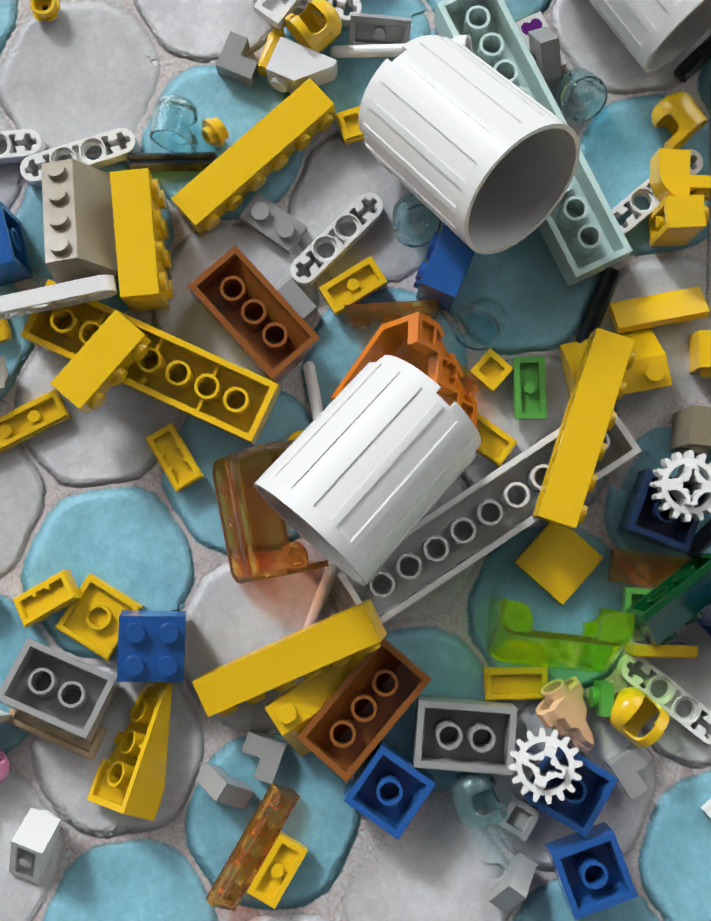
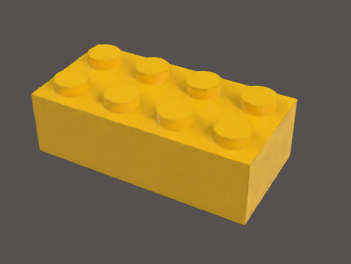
M148 168L110 172L120 298L133 312L170 309V299H174V287L172 280H168L167 269L172 267L170 251L165 250L164 239L169 238L167 220H163L162 209H166L164 190H160L158 179L153 178Z

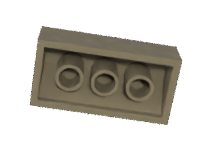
M75 159L41 164L45 264L56 284L96 275L108 274L114 277L118 276L110 174Z

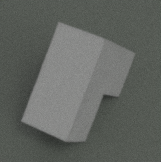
M547 26L528 31L530 51L536 56V64L545 81L562 77L559 37Z
M230 31L217 60L216 68L218 74L253 87L259 74L257 71L258 62L246 57L250 48L248 38Z
M292 279L277 290L305 322L318 311L317 306Z
M250 728L241 751L260 758L253 778L272 785L287 742Z
M632 743L605 761L612 774L619 779L618 783L626 796L631 800L649 790L638 774L640 770L654 762L646 748H637Z
M207 762L196 778V781L216 802L243 810L254 794V791L244 781L230 777L221 767Z
M521 852L512 858L505 877L495 884L489 902L507 913L526 899L537 863Z

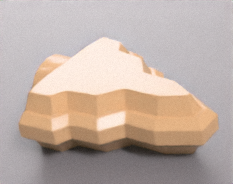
M574 676L566 681L556 679L547 683L540 691L544 699L535 709L538 718L545 728L557 729L558 736L570 737V747H577L580 754L587 755L593 748L594 741L592 732L586 722L587 707L583 700L584 689L581 682Z

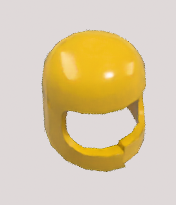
M312 0L307 3V7L299 15L295 16V14L290 13L283 19L284 25L294 36L298 44L319 53L339 37L342 28L338 12L326 0ZM312 11H319L322 14L319 16Z
M682 91L673 92L658 102L651 113L654 128L663 126L672 135L664 144V149H680L708 122V119L694 99L688 93Z
M626 687L614 695L611 717H607V719L617 731L637 748H646L655 743L665 733L664 730L669 723L670 716L666 710L640 689ZM660 713L653 729L644 737H637L644 724L652 716Z

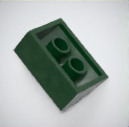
M696 554L624 611L648 643L654 645L669 643L677 636L675 632L684 624L690 625L702 616L701 610L711 604V554Z

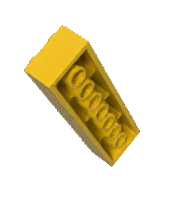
M48 279L45 286L54 285L56 282ZM92 301L30 314L20 336L32 344L70 361L115 309L98 301ZM118 311L151 340L148 345L149 350L140 361H134L127 369L128 374L120 383L121 385L255 446L281 391L278 383Z

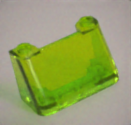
M490 596L486 648L490 656L501 662L604 672L611 667L632 638L635 613L599 608V615L596 619L582 623L581 635L532 630L533 615L525 603L508 600L505 597Z

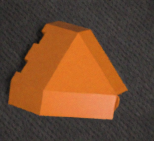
M419 311L382 324L330 397L331 400H334L369 362H377L384 355H392L413 365L441 387L436 393L449 406L457 402L477 428V401L472 392H466L460 380L464 374L454 353H447L441 340L445 334L440 323Z

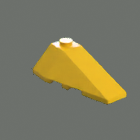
M361 650L351 654L352 659L349 662L335 668L332 663L322 667L323 672L309 680L303 678L267 702L265 710L281 735L301 757L309 753L310 750L297 739L298 735L365 655H363Z
M146 682L129 712L131 720L123 733L118 731L113 740L117 744L109 759H102L97 768L87 797L88 801L122 814L154 821L165 789L172 684L167 682Z

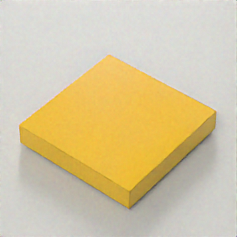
M549 522L518 556L514 563L559 604L563 605L604 557L572 529Z
M89 573L79 588L82 598L67 607L55 628L105 660L110 661L118 649L119 615L121 611L142 610L144 605L93 573Z

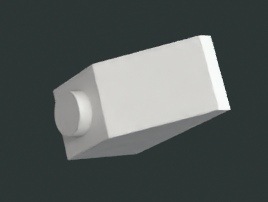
M280 37L266 67L268 83L280 92L289 91L291 93L309 78L319 86L336 79L337 60Z
M32 807L30 808L11 841L9 873L39 884L59 836L61 819L48 810L39 811Z

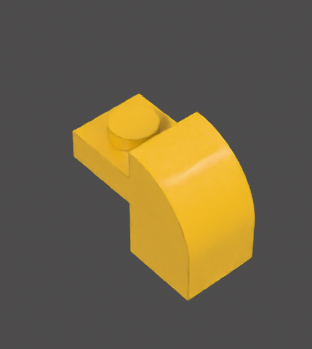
M659 148L650 159V186L653 194L660 202L667 196L704 195V202L711 199V176L690 175L691 150Z

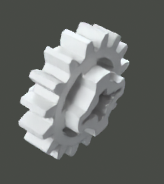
M689 450L683 456L680 452L671 454L672 461L668 458L662 459L660 463L664 469H654L652 473L659 478L658 481L650 483L651 487L658 490V493L651 496L652 500L661 499L662 501L658 510L665 511L669 509V518L676 519L680 515L682 522H690L692 517L695 521L704 520L703 512L707 515L711 514V463H705L706 454H699L694 458L693 450ZM680 466L677 469V475L673 479H668L671 472ZM683 482L692 485V490L689 491L687 488H683ZM669 492L676 499V503L670 497ZM706 494L704 500L698 505V498Z
M540 727L539 736L536 737L530 730L527 731V742L519 738L516 741L517 745L521 748L520 751H510V755L517 759L516 763L509 764L508 766L509 770L517 771L518 773L512 779L513 784L522 782L524 786L522 787L521 794L524 795L529 790L532 791L534 802L538 801L540 795L545 796L547 804H551L552 795H557L561 801L565 800L563 790L567 789L574 793L575 787L571 783L572 779L581 780L582 778L579 773L575 772V768L583 766V762L573 758L579 752V749L577 747L570 749L567 747L570 741L568 736L559 740L557 738V729L553 730L551 736L546 735L544 727ZM546 742L543 750L535 754L527 752L528 748L532 745ZM557 747H560L566 754L569 766L559 762L556 756ZM548 756L551 758V764L556 769H548L547 773L543 774L540 772V766L534 761H543L544 757ZM523 764L532 769L535 775L534 783L530 782L526 777ZM555 777L564 779L562 783L555 787L545 788L547 781Z

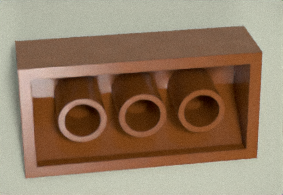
M236 245L188 285L192 296L263 375L275 383L281 381L297 367L320 339L315 331Z
M385 638L380 642V648L363 657L297 737L301 743L345 782L351 778L432 680L431 676Z

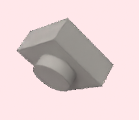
M512 793L498 816L496 823L526 842L542 813L539 809Z

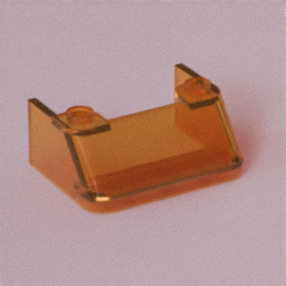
M295 440L261 443L220 458L213 465L212 476L230 572L233 579L239 584L329 567L328 560L308 563L306 548L299 541L289 542L285 521L254 487V483Z

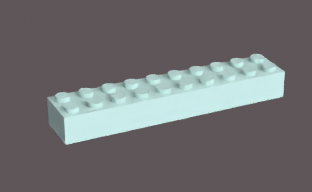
M443 0L436 4L434 24L441 37L453 39L455 35H470L472 52L567 124L504 0ZM580 149L577 168L568 189L555 209L538 227L568 287L622 262L633 251Z

